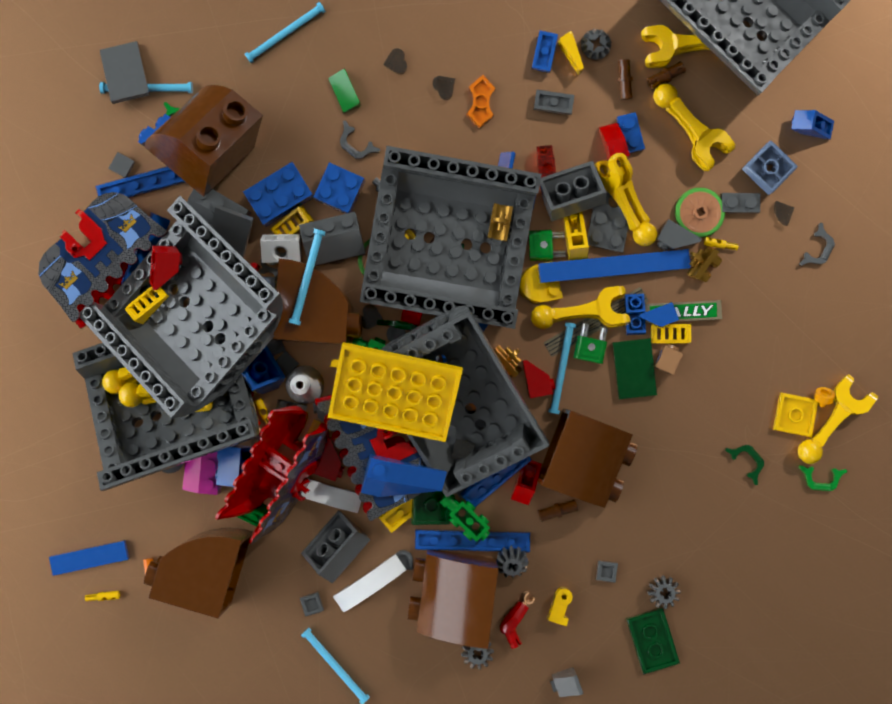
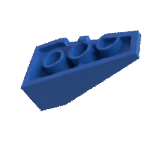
M267 345L242 373L251 391L259 394H265L278 389L286 378Z
M370 454L361 493L386 497L442 491L447 471Z

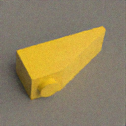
M583 212L564 217V232L569 261L588 259L589 245Z

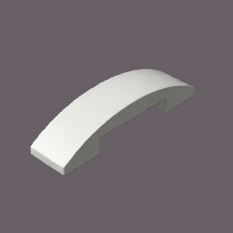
M307 478L310 481L307 486L310 491L307 494L303 491L301 493L306 499L358 513L361 500L356 492Z
M394 554L371 572L335 594L333 598L342 611L345 612L383 588L407 569L398 556Z

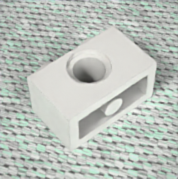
M301 234L262 235L260 240L262 263L276 265L279 262V258L301 262ZM282 247L286 252L280 253L277 251V248Z

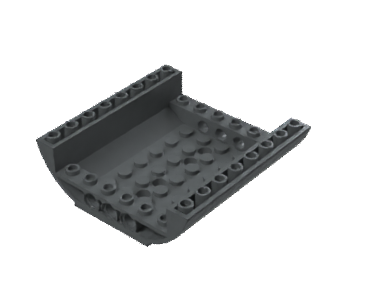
M851 0L659 1L758 96ZM743 21H747L750 24V28L746 27ZM757 34H760L764 41L759 40Z
M386 146L360 302L437 316L454 307L467 306L477 323L515 329L518 315L516 304L534 199L539 192L542 174ZM494 203L513 206L507 241L487 238ZM407 229L415 231L416 236L414 239L408 240L405 237ZM429 232L434 235L432 243L424 241L425 233ZM464 239L470 240L472 243L471 249H463L461 242ZM482 243L490 245L489 253H483L480 250Z
M181 196L167 210L177 221L155 245L176 246L179 252L182 253V265H179V271L161 286L169 297L144 324L135 322L125 311V308L133 300L151 287L149 283L151 250L104 306L94 302L92 306H85L80 312V318L171 418L191 414L205 407L220 395L223 396L274 337L273 334L279 324L283 310L281 295ZM177 286V293L172 295V289ZM155 292L154 296L158 298L159 295ZM189 298V305L184 307L185 299ZM212 322L213 329L207 332V326ZM225 335V342L220 345L219 338Z
M212 322L208 324L207 332L213 329ZM103 343L72 353L75 369L85 379L103 470L97 472L100 491L118 487L259 436V419L250 387L242 374L223 396L220 395L213 401L211 410L193 412L182 417L171 418L157 402L146 405L141 403L136 407H126L120 402L119 394H111L104 389L102 385L103 376L110 370H119V368H124V366ZM160 413L161 418L158 421H153V417ZM138 420H143V424L136 428L135 423Z

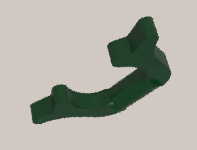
M377 320V325L392 326L409 331L418 327L412 323L398 320Z
M746 444L735 449L725 448L724 450L731 454L733 460L743 451H746L753 458L757 466L746 475L752 478L754 485H758V475L764 467V460L752 446Z

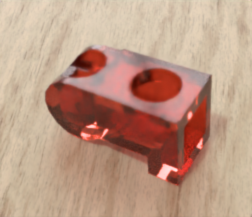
M552 145L536 146L538 174H542V178L556 173Z

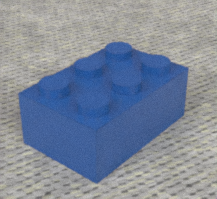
M293 162L243 191L265 227L284 217L297 206H302L313 199L312 192Z

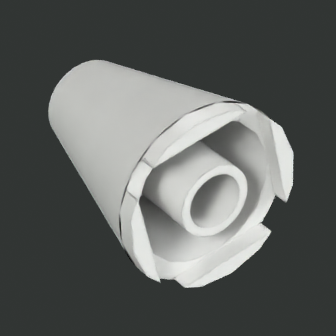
M296 367L287 376L286 391L290 398L298 403H312L323 392V378L313 367ZM300 381L304 384L303 388L299 386Z

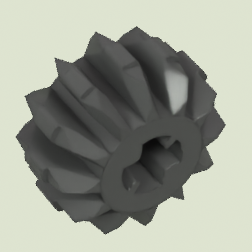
M512 545L509 549L503 547L502 552L497 554L499 574L504 573L505 578L511 575L514 579L515 575L521 577L522 572H526L529 560L525 550L521 551L519 546L516 549H513Z
M664 575L661 576L660 582L657 578H654L656 584L650 583L649 587L653 590L647 592L648 595L652 596L650 601L652 603L656 602L655 606L658 608L662 605L664 609H667L668 603L672 607L675 606L673 600H680L675 595L681 593L680 589H675L679 584L673 582L672 577L666 580ZM663 588H665L668 591V593H665L666 596H663L660 593V591L663 592Z
M462 646V649L465 651L461 653V656L467 657L464 660L465 664L471 662V669L477 664L478 670H481L482 663L485 667H488L486 660H493V657L489 655L494 653L492 648L483 649ZM474 650H482L481 656L474 655Z

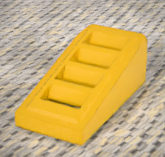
M570 31L559 38L558 46L579 75L584 67L574 35Z
M303 205L297 206L270 230L273 234H282L279 230L282 227L286 234H297L300 232L299 225H295L292 218L299 225L313 222L314 220ZM286 222L292 228V231L288 229V227L285 224Z
M150 287L125 308V311L135 322L144 324L169 296L162 287L158 290H153ZM155 292L159 295L158 298L154 296Z
M651 324V343L689 344L691 343V324H667L662 327ZM657 328H661V339H657ZM665 328H668V339H665ZM673 328H676V339H673ZM681 328H684V339H681Z

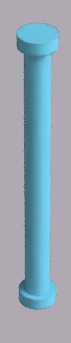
M318 2L315 8L250 53L246 52L245 56L249 62L253 63V59L318 14L325 13L326 11L322 4Z
M100 82V93L105 94L109 92L107 84ZM192 82L187 84H148L149 92L188 91V93H193Z
M314 229L313 231L315 235L292 319L289 318V323L295 325L301 324L299 320L322 236H325L326 233L319 229Z
M565 322L566 331L551 409H548L549 413H560L558 408L573 330L576 328V324Z
M310 627L307 628L301 636L311 643L359 698L360 704H364L370 696L359 688L311 633Z

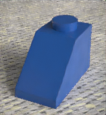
M795 110L791 129L803 135L831 140L834 120L816 110Z

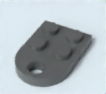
M608 192L606 193V204L592 209L587 233L588 245L623 253L629 226L619 205L617 207L609 205V199L612 196Z

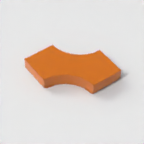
M484 75L469 86L473 95V105L468 111L467 116L479 129L494 117L489 106V100L496 88Z

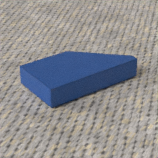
M673 302L638 315L639 318L659 327L679 320Z

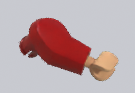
M528 591L522 593L521 598L523 601H518L499 626L500 632L505 634L511 649L517 648L522 644L515 629L529 609L527 604H532L535 601L533 595L529 600H526L529 594Z

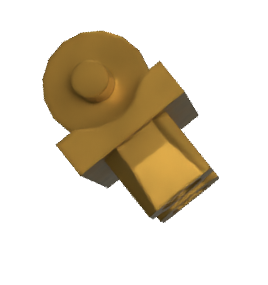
M493 204L487 238L507 241L513 206Z
M707 246L704 250L699 249L697 253L691 251L689 256L692 260L689 265L692 267L687 272V275L702 282H707L711 277V274L707 271L709 265L717 268L722 262V259L717 255L719 251Z
M500 345L494 349L510 378L513 376L515 378L522 371L518 365L521 359L517 356L520 350L517 348L513 352L509 347L504 350Z

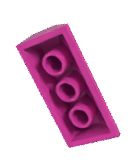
M217 452L185 463L182 490L211 495L221 493L222 486L216 485L217 480L215 478V473L218 469Z

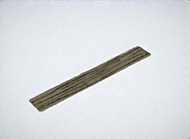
M639 287V288L635 289L634 291L628 293V294H644L645 303L648 302V299H647V297H646V295H645V293L643 292V290H642L641 287ZM625 296L611 303V308L614 312L625 314ZM585 318L576 323L570 347L576 344L577 336H580L583 323L589 324L587 337L605 326L598 319ZM566 330L544 342L552 357L562 352Z

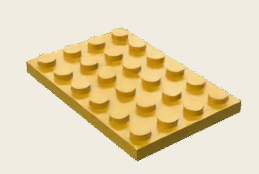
M343 342L328 418L446 442L463 367Z

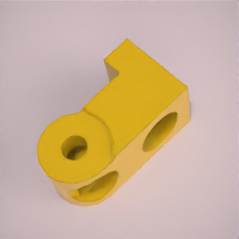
M559 587L555 591L547 616L548 621L567 626L569 618L565 616V612L573 598L568 588Z

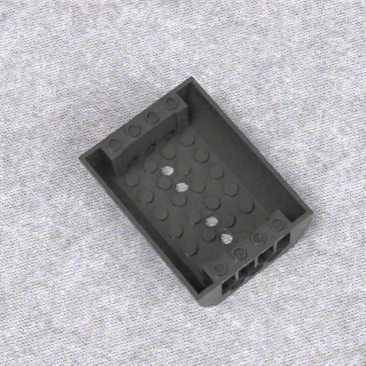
M467 306L454 307L389 342L380 349L438 362L436 360L438 355H444L447 359L445 364L463 367L446 442L407 434L427 467L447 471L442 490L446 497L549 447L546 436ZM472 403L476 406V410L468 411L466 405ZM482 419L486 422V425L478 427L475 422Z

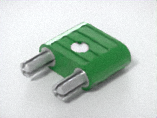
M529 230L530 261L553 260V258L566 257V251H553L552 239L565 238V232Z
M583 323L580 336H577L573 358L603 364L608 329L601 328L599 340L588 338L589 324Z

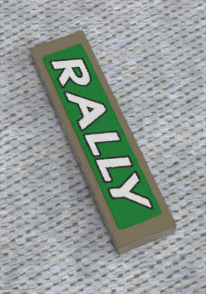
M721 300L673 302L679 318L675 322L722 319ZM668 303L645 304V310L648 312Z

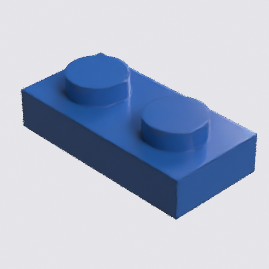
M539 31L531 69L550 73L558 34Z
M636 112L618 116L616 118L617 123L625 137L629 154L645 150Z

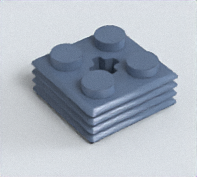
M769 141L742 170L770 195L798 166L773 141ZM771 164L773 166L772 171H767L766 165Z

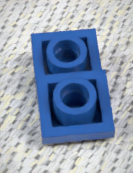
M164 114L163 117H159L155 124V130L149 126L143 129L139 134L138 142L145 147L146 140L170 116Z
M625 294V314H628L631 320L625 326L626 335L646 334L645 320L638 316L646 312L644 294Z

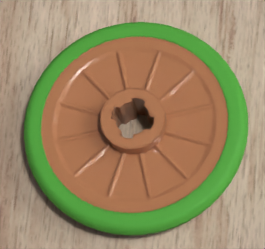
M707 188L688 190L679 198L675 208L678 225L698 237H707L715 233L721 227L725 217V212H722L721 198L714 191ZM702 209L704 215L698 216L696 210Z

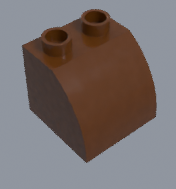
M208 85L198 91L146 140L145 148L204 197L254 149L263 115L234 90L219 85Z
M279 258L276 291L281 295L283 310L279 324L273 334V339L289 342L342 345L343 342L351 344L352 338H361L363 315L353 313L354 307L344 292L315 268L313 269L299 320L301 324L289 323V318L292 319L306 264Z
M563 408L542 463L538 482L546 488L605 508L608 500L615 503L618 501L624 481L617 479V475L622 464L626 466L632 464L638 445L630 442L633 434Z
M239 528L209 530L188 539L166 555L159 556L157 562L151 561L144 577V584L152 586L149 598L219 619L232 604L253 531Z
M427 550L426 559L415 558L412 581L423 582L421 597L410 596L407 620L418 621L417 633L445 642L488 649L498 576L496 558L440 550Z

